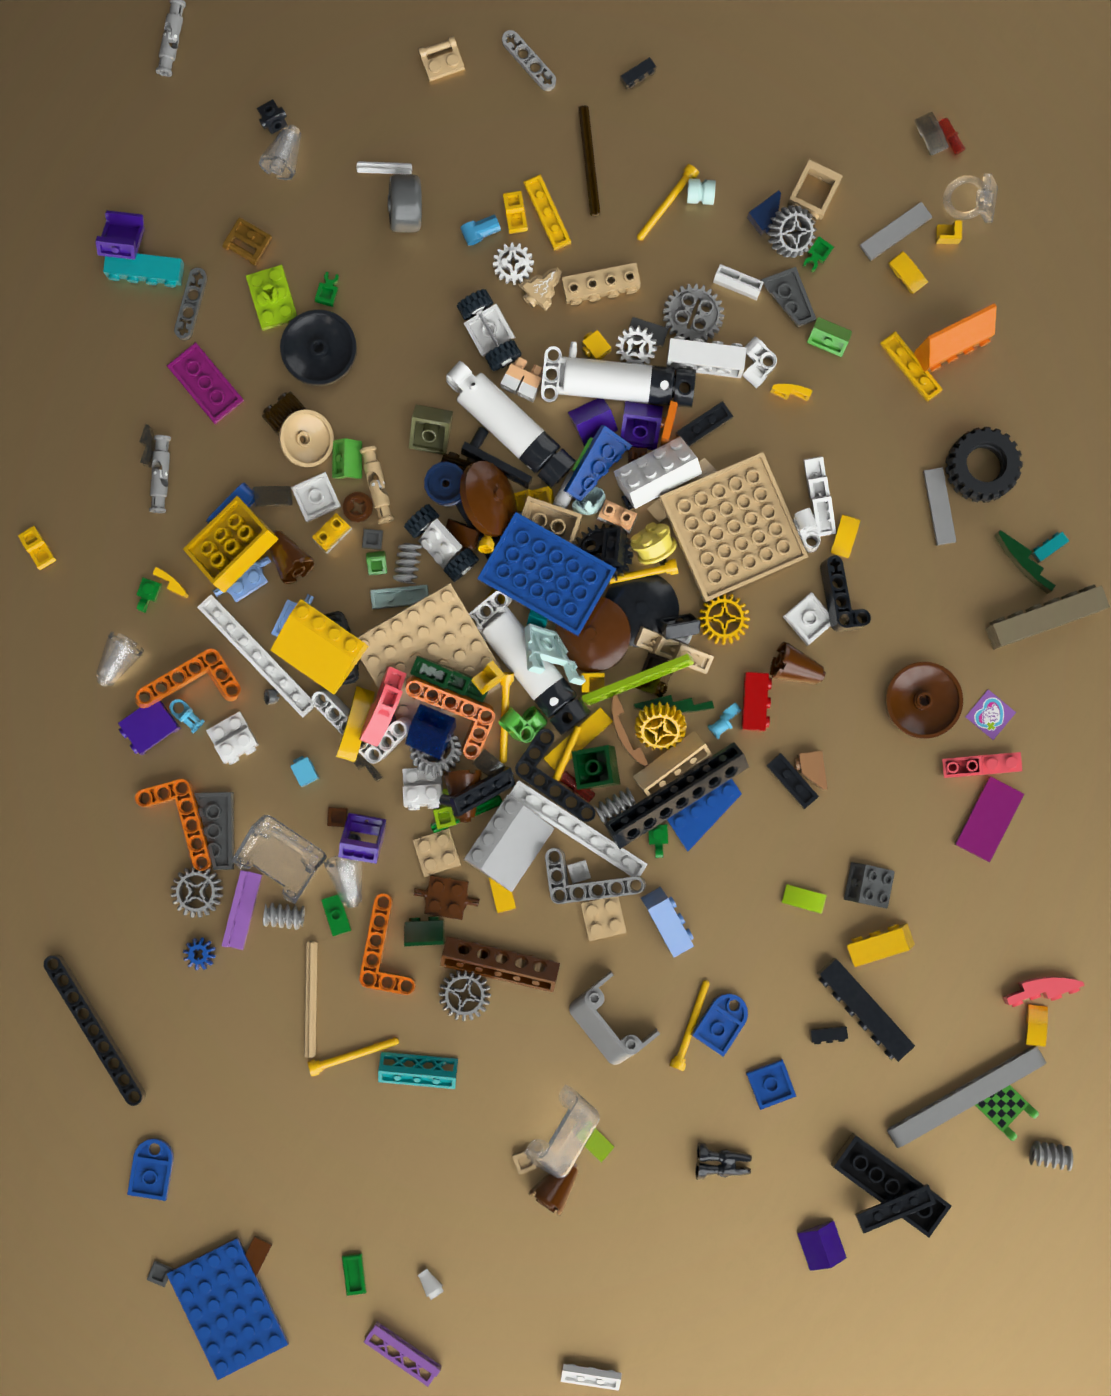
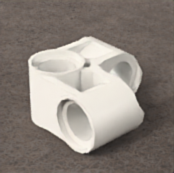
M754 336L745 346L747 347L746 355L754 363L742 376L757 389L774 370L777 357L759 338ZM770 358L773 364L766 366L763 363V359Z
M803 509L794 514L793 522L805 550L811 553L818 549L821 539L811 509ZM812 538L816 541V545L810 546L806 540Z

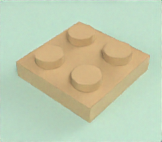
M450 828L413 840L424 877L461 865Z
M619 896L581 903L589 941L627 933Z

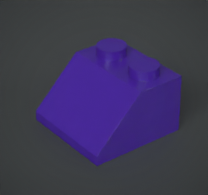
M625 401L620 437L635 448L657 449L663 406Z

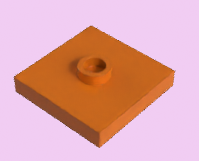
M674 401L670 402L667 417L662 419L660 427L664 429L660 443L662 446L668 443L678 406L677 402Z

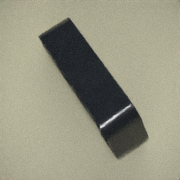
M837 555L830 556L821 563L820 570L831 628L836 632L859 630L870 623L871 615L865 609L852 610L843 561ZM832 581L837 583V588L834 587ZM836 599L840 601L841 607L837 605ZM857 616L861 618L862 623L857 620ZM839 618L843 619L844 625L840 623Z

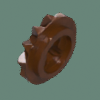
M354 492L345 498L343 512L350 521L360 523L367 520L372 514L373 503L365 493ZM353 501H355L359 505L363 504V506L361 507L363 512L362 514L357 510L355 512L353 511V509L355 508Z

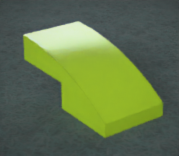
M443 789V794L449 795L447 789ZM439 805V808L433 809L438 830L456 825L451 807Z
M787 884L782 903L822 914L827 895Z

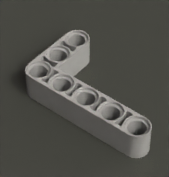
M551 848L545 854L550 897L556 904L633 895L643 892L646 887L645 880L640 876L569 885L565 854L562 849ZM553 851L559 853L560 858L557 862L551 860V853ZM556 870L562 873L560 881H556L553 878V873ZM633 880H639L641 883V888L638 891L634 890L631 886ZM615 882L620 883L622 886L620 893H616L612 889ZM595 885H600L603 888L601 895L594 893L593 888ZM577 887L582 888L584 891L581 898L575 896L574 891ZM557 890L564 892L565 897L563 900L556 898Z

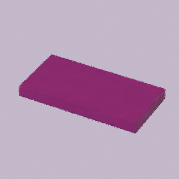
M196 342L167 365L169 370L214 424L218 423L244 402L243 398Z
M989 776L954 845L990 862L1024 793Z

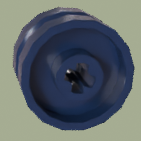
M439 462L433 465L427 471L424 479V488L427 495L437 504L445 507L461 503L460 480L463 470L450 462ZM446 481H448L449 486L443 487L444 485H446Z

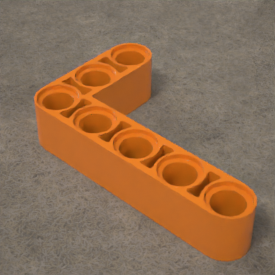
M207 649L140 688L136 693L135 702L140 708H148L208 673L223 698L227 701H235L240 694L241 687L219 652L215 649ZM212 655L216 661L209 663L206 657ZM196 665L200 670L196 673L191 672L189 667ZM222 671L226 674V677L219 679L216 673ZM174 675H181L183 680L175 682L172 677ZM159 684H163L166 687V690L164 692H159L156 689V686ZM232 687L236 690V694L230 695L226 689ZM147 694L150 700L143 702L139 699V696Z
M410 676L405 683L406 693L409 696L472 720L463 741L462 749L467 759H476L480 755L495 720L493 707L488 703L479 702L447 688L443 689L416 676ZM412 683L419 684V688L417 690H412L409 688V685ZM430 690L437 691V695L434 697L428 696L427 693ZM448 697L455 698V702L452 704L446 703L445 700ZM466 704L473 705V708L469 711L463 709ZM489 711L491 715L485 718L481 716V713ZM481 728L484 731L482 734L476 735L474 730ZM470 745L476 747L473 752H468L466 748Z
M178 779L138 791L135 801L142 807H151L172 800L176 801L194 868L199 870L198 860L201 857L206 858L207 865L200 868L201 870L199 871L211 868L212 862L208 850V842L203 831L204 826L199 815V808L191 782L185 779ZM181 783L187 785V790L184 793H180L178 790ZM166 788L168 796L163 799L160 796V790ZM144 793L150 796V800L146 804L141 800ZM190 801L192 804V809L189 812H186L183 808L184 803ZM191 820L197 822L195 830H190L188 827ZM197 838L202 841V846L199 849L193 846V842Z
M381 893L374 900L359 981L366 988L409 995L416 988V982L412 977L380 971L393 905L392 897L387 893ZM380 897L388 898L389 904L387 907L379 905ZM378 915L383 916L385 919L383 926H377L375 923V918ZM373 935L381 937L380 945L372 944L371 938ZM369 954L377 956L378 961L376 964L372 965L368 962ZM366 973H370L374 977V981L371 984L364 981ZM384 977H390L393 980L391 987L383 985ZM405 980L410 981L412 984V988L409 991H405L402 988V982Z

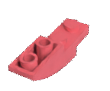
M390 666L386 668L375 702L371 704L359 740L376 747L379 745L403 692L401 689L407 673Z
M1021 752L942 759L944 778L1023 771Z
M1038 977L1018 982L1020 990L1003 996L1005 1004L1012 1005V1007L1023 1004L1022 1000L1028 998L1030 1000L1040 998L1041 993L1044 998L1054 1001L1062 998L1061 994L1069 992V994L1080 991V987L1085 985L1082 981L1070 978Z

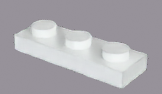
M563 1364L561 1382L619 1391L622 1373L613 1370H600L594 1367H580L575 1364Z

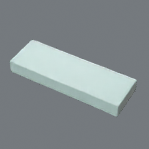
M428 585L370 590L372 610L411 606L429 595Z

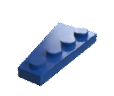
M601 425L563 491L577 501H582L597 485V481L609 472L608 469L614 463H617L622 458L621 455L626 450H629L632 445L606 426Z
M733 779L728 780L667 819L687 852L741 796L742 793Z

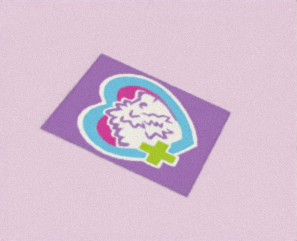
M988 689L966 715V718L994 740L1016 712Z

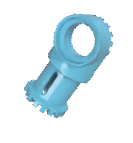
M175 699L170 703V712L180 722H184L191 729L192 733L196 732L205 722L193 713V709L185 701ZM178 702L184 705V710L181 713H176L173 709L174 705Z
M736 702L722 712L723 714L720 715L719 720L707 726L708 729L719 739L723 732L733 728L729 720L735 714L737 715L736 712L739 713L742 709Z

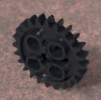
M605 524L602 525L601 529L595 525V530L593 531L588 527V533L581 532L583 538L576 537L578 544L574 545L601 560ZM630 538L626 540L624 566H612L616 568L612 577L615 581H618V574L624 577L623 570L629 571L627 564H632V559L630 558L634 557V554L631 552L633 549L630 544ZM591 545L596 546L593 550H587Z

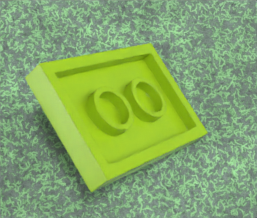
M282 265L246 275L262 330L290 323L297 316Z

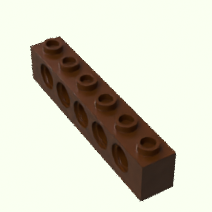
M447 936L440 966L463 972L466 970L468 973L474 972L476 975L553 993L560 963Z

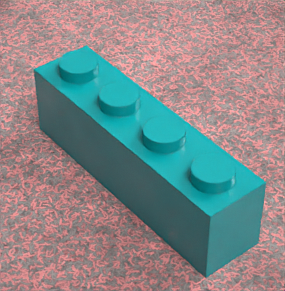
M138 253L135 260L105 256L103 273L108 279L113 281H120V279H127L131 283L145 281L149 285L162 283L167 287L174 288L176 285L182 286L184 262L181 258Z

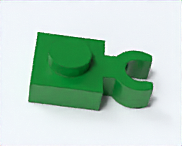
M818 237L807 254L811 257L805 259L803 267L807 263H812L813 268L811 272H815L818 261L823 264L834 249V246Z
M326 272L324 275L325 284L319 283L315 302L333 307L338 292V287H335V285L339 281V275L336 274L335 279L330 280L328 278L329 272Z

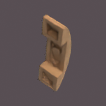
M616 694L612 698V719L615 731L627 753L637 763L645 767L648 763L641 747L633 750L618 717L624 713V710Z

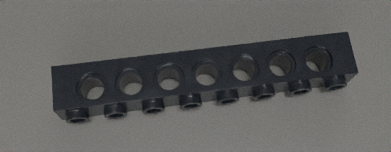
M733 742L605 823L604 825L619 849L623 848L749 768L744 753Z

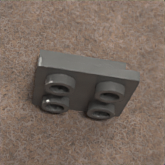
M851 862L844 900L887 909L895 871Z

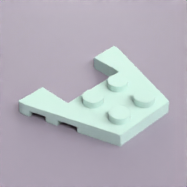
M530 623L524 628L528 671L541 674L546 670L542 661L544 660L563 666L570 683L582 685L586 682L584 676H579L576 669L578 666L575 661L569 660L566 655L568 650L556 631Z

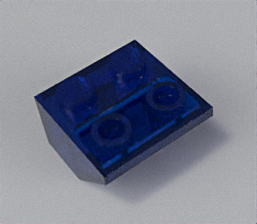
M420 704L412 719L405 745L441 760L456 728V718Z

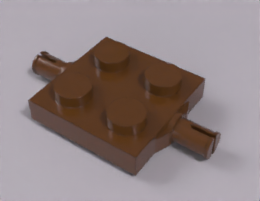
M431 875L429 886L426 890L417 888L414 890V896L425 898L424 914L462 920L464 909L467 905L477 907L479 905V899L468 897L469 881Z

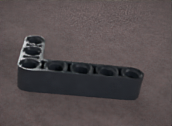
M540 730L516 764V774L584 822L592 821L596 815L593 806L537 768V765L554 742V734L551 730ZM549 733L551 735L550 742L543 743L540 740L541 734ZM533 748L540 751V756L537 759L529 756V752ZM522 764L529 766V772L525 775L520 774L518 771L519 766ZM537 775H542L545 778V783L541 786L534 783V778ZM553 786H558L561 789V793L557 797L550 794V788ZM568 797L576 799L577 804L575 807L569 808L565 802ZM584 808L592 810L591 818L585 819L582 817L581 812Z

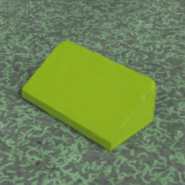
M588 1120L573 1133L600 1162L614 1148Z

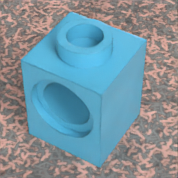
M301 756L293 760L294 764L290 767L301 787L319 779L310 758Z

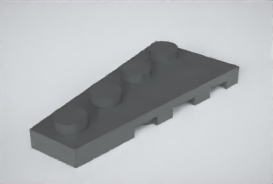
M234 792L194 793L199 806V815L204 826L203 831L208 842L213 870L234 869Z

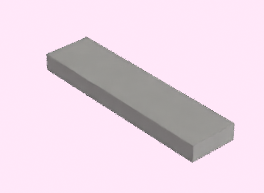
M920 202L860 244V248L868 259L872 261L932 219V215L924 204Z
M943 467L924 470L923 474L936 545L956 543Z

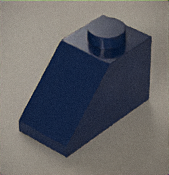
M779 190L748 213L747 219L760 235L765 232L766 234L771 232V228L768 225L773 224L770 218L776 217L775 212L779 211L781 198Z

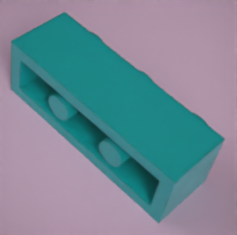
M1063 532L1055 533L1051 540L1047 539L1043 542V546H1037L1033 549L1034 552L1031 554L1038 563L1069 542Z

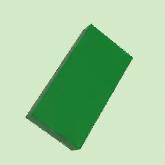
M362 1253L342 1255L347 1296L365 1294L367 1291Z

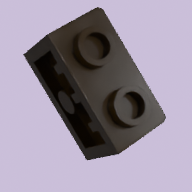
M648 652L641 672L668 662L670 659ZM673 673L635 688L659 698L663 697V694L668 689L670 676Z

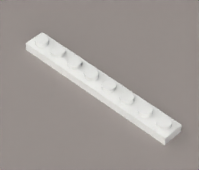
M212 594L197 607L303 718L315 707L308 694Z
M518 780L510 792L509 796L526 806L537 816L631 877L641 876L648 865L624 848L619 849L613 841Z

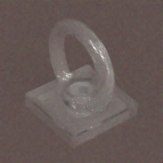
M984 173L983 181L969 175L953 180L946 188L943 196L946 211L952 217L961 220L971 219L981 214L985 223H993L998 191L993 175ZM965 183L976 185L979 188L976 195V207L968 212L957 211L951 204L953 191L959 185Z

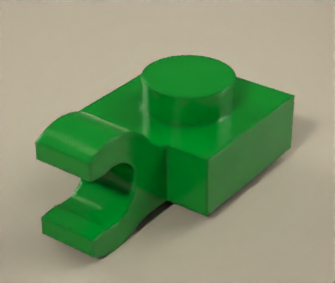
M144 577L142 578L136 594L138 597H141L136 608L138 611L146 613L149 602H156L162 584Z
M667 824L657 825L648 831L649 845H655V858H663V844H668Z

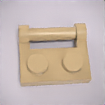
M454 36L426 48H418L429 81L465 69ZM451 47L452 52L428 60L427 55Z

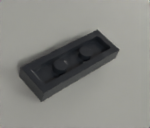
M722 401L678 430L675 434L677 437L681 436L690 447L731 420L734 416Z
M782 753L766 765L803 809H806L819 797Z

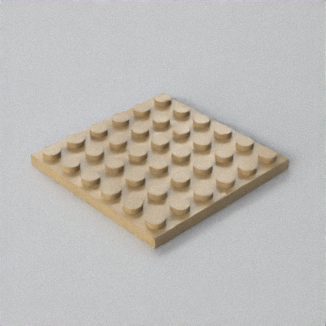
M763 452L659 496L704 602L808 558V554Z
M451 582L357 637L369 646L360 659L378 688H380L387 667L390 666L407 673L401 689L403 692L394 715L397 720L406 717L412 722V730L407 735L410 740L416 737V734H421L422 729L428 730L430 726L433 727L454 715L452 712L413 698L406 693L405 683L410 676H414L410 672L417 656L445 665L472 677L483 671L491 661H494L503 672ZM412 683L409 685V688L417 690L419 684ZM500 683L489 690L488 694L502 687ZM430 690L427 695L434 697L437 695V691ZM448 697L445 702L452 704L455 702V698ZM471 704L464 705L463 709Z

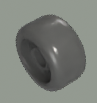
M394 174L390 177L388 212L390 229L393 232L414 233L418 232L421 228V180L415 174Z

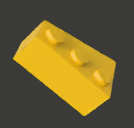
M908 923L887 927L888 930L882 932L880 930L870 932V936L862 938V935L852 938L847 948L854 967L909 951L915 943Z

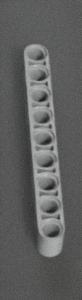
M1035 1045L1031 1046L887 1129V1132L896 1148L902 1147L1046 1064V1061L1038 1047Z

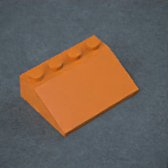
M994 303L928 336L914 352L924 372L928 370L933 372L942 367V363L947 361L949 364L958 359V355L962 353L967 355L974 351V347L978 345L983 347L990 343V339L995 335L996 304Z

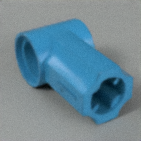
M495 214L477 222H467L460 227L468 246L475 245L481 242L484 237L501 231Z

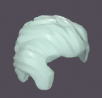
M594 487L582 501L575 500L572 503L573 511L584 515L596 514L602 508L605 501L603 489Z

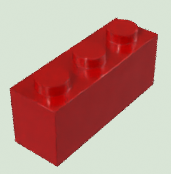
M744 673L741 731L765 732L766 728H769L770 716H767V709H770L771 697H768V689L771 690L772 678H769V673Z

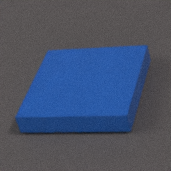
M783 1059L746 1072L760 1110L796 1097Z

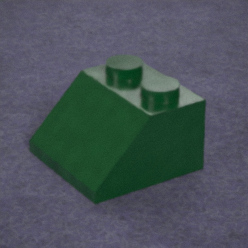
M604 745L572 751L577 790L620 785L615 746Z
M440 916L428 917V921H421V917L409 918V922H405L404 947L445 944L444 920H440Z

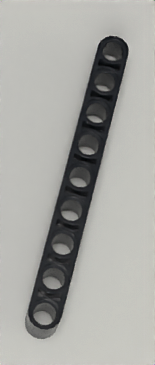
M60 955L47 957L44 960V969L127 1104L131 1106L142 1103L146 1097L144 1088L68 964ZM53 958L58 961L56 969H53L50 965ZM63 975L68 977V984L66 986L60 981ZM72 992L78 994L79 999L77 1002L71 1000ZM83 1008L87 1009L89 1012L87 1018H83L81 1016V1010ZM92 1025H96L99 1028L97 1035L91 1032ZM103 1041L109 1044L108 1051L101 1049ZM112 1058L118 1059V1068H114L111 1065ZM123 1074L129 1077L128 1084L122 1083L121 1076ZM132 1091L139 1093L140 1098L138 1101L132 1099Z

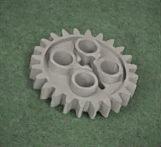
M688 284L687 289L680 286V292L674 290V296H668L669 301H665L664 306L666 308L663 309V314L666 315L663 317V321H669L666 323L665 328H671L669 334L676 333V336L685 337L690 341H693V339H703L707 342L708 337L713 339L714 333H719L720 329L718 327H722L723 322L720 320H723L725 316L720 314L724 311V307H719L722 301H716L718 295L712 296V289L706 292L705 285L698 289V284H695L694 288H691V285ZM690 300L692 305H686L683 301ZM700 300L691 328L687 329L696 301ZM706 306L710 311L704 312L701 307ZM677 317H684L686 321L680 322L677 320ZM700 323L704 328L698 329L695 324Z

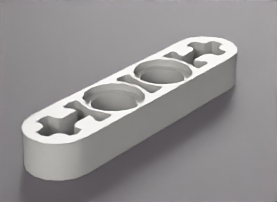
M506 31L502 36V43L506 50L544 91L553 90L556 85L555 75L515 31ZM507 37H514V43L517 46L516 48L514 47V44L512 42L507 43ZM524 49L528 52V56L520 58L518 52ZM533 63H537L541 68L539 71L533 72L530 66ZM543 72L547 80L551 78L550 85L548 83L544 84V78L541 76Z

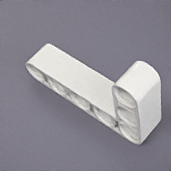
M325 688L315 692L312 696L313 705L343 735L350 709L336 694H332ZM321 694L325 696V702L321 700ZM334 708L339 711V716L335 715ZM406 717L394 721L387 728L377 747L361 742L359 753L369 763H378L411 732L412 722ZM399 723L404 726V732L399 729ZM386 736L391 739V744L387 743ZM374 749L378 751L379 757L374 755Z

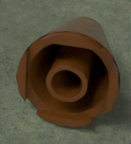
M272 531L278 537V540L269 550L280 579L284 584L297 582V577L300 575L305 577L315 566L314 560L283 531Z
M787 642L781 643L776 651L779 654L777 658L773 657L770 666L772 678L818 684L824 680L826 674L824 667Z
M470 770L444 773L448 794L452 796L482 779L481 770H475V773H470ZM477 807L459 817L455 816V819H459L460 823L471 822V818H475Z
M570 1159L567 1161L562 1160L528 1194L531 1197L535 1194L538 1203L553 1213L557 1210V1215L561 1216L579 1171L576 1169L578 1165Z

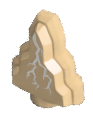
M556 267L547 270L542 276L535 275L530 280L525 279L521 282L519 287L525 293L523 299L532 308L538 305L547 311L552 304L551 299L555 295L554 287L559 283L562 271Z

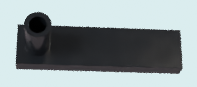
M479 427L470 444L464 442L461 448L462 455L477 461L490 462L497 466L509 480L527 489L529 488L532 476L480 449L489 433L488 430Z
M504 767L453 796L442 794L439 799L440 804L451 807L454 816L459 817L513 787L515 781L511 767Z
M925 1184L866 1210H861L855 1216L864 1234L936 1204L929 1185Z

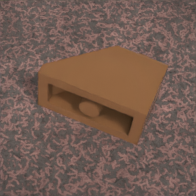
M822 751L798 754L795 759L796 770H799L802 776L819 789H828Z

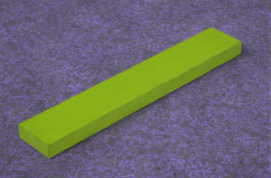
M685 654L582 695L583 702L590 706L616 694L618 695L693 665V658L689 654Z

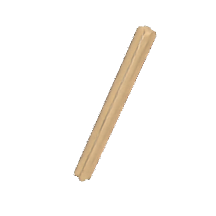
M315 941L306 942L304 1056L307 1058L316 1056L318 943Z

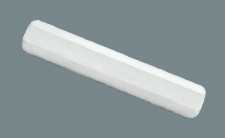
M358 161L356 166L358 173L412 174L411 163Z

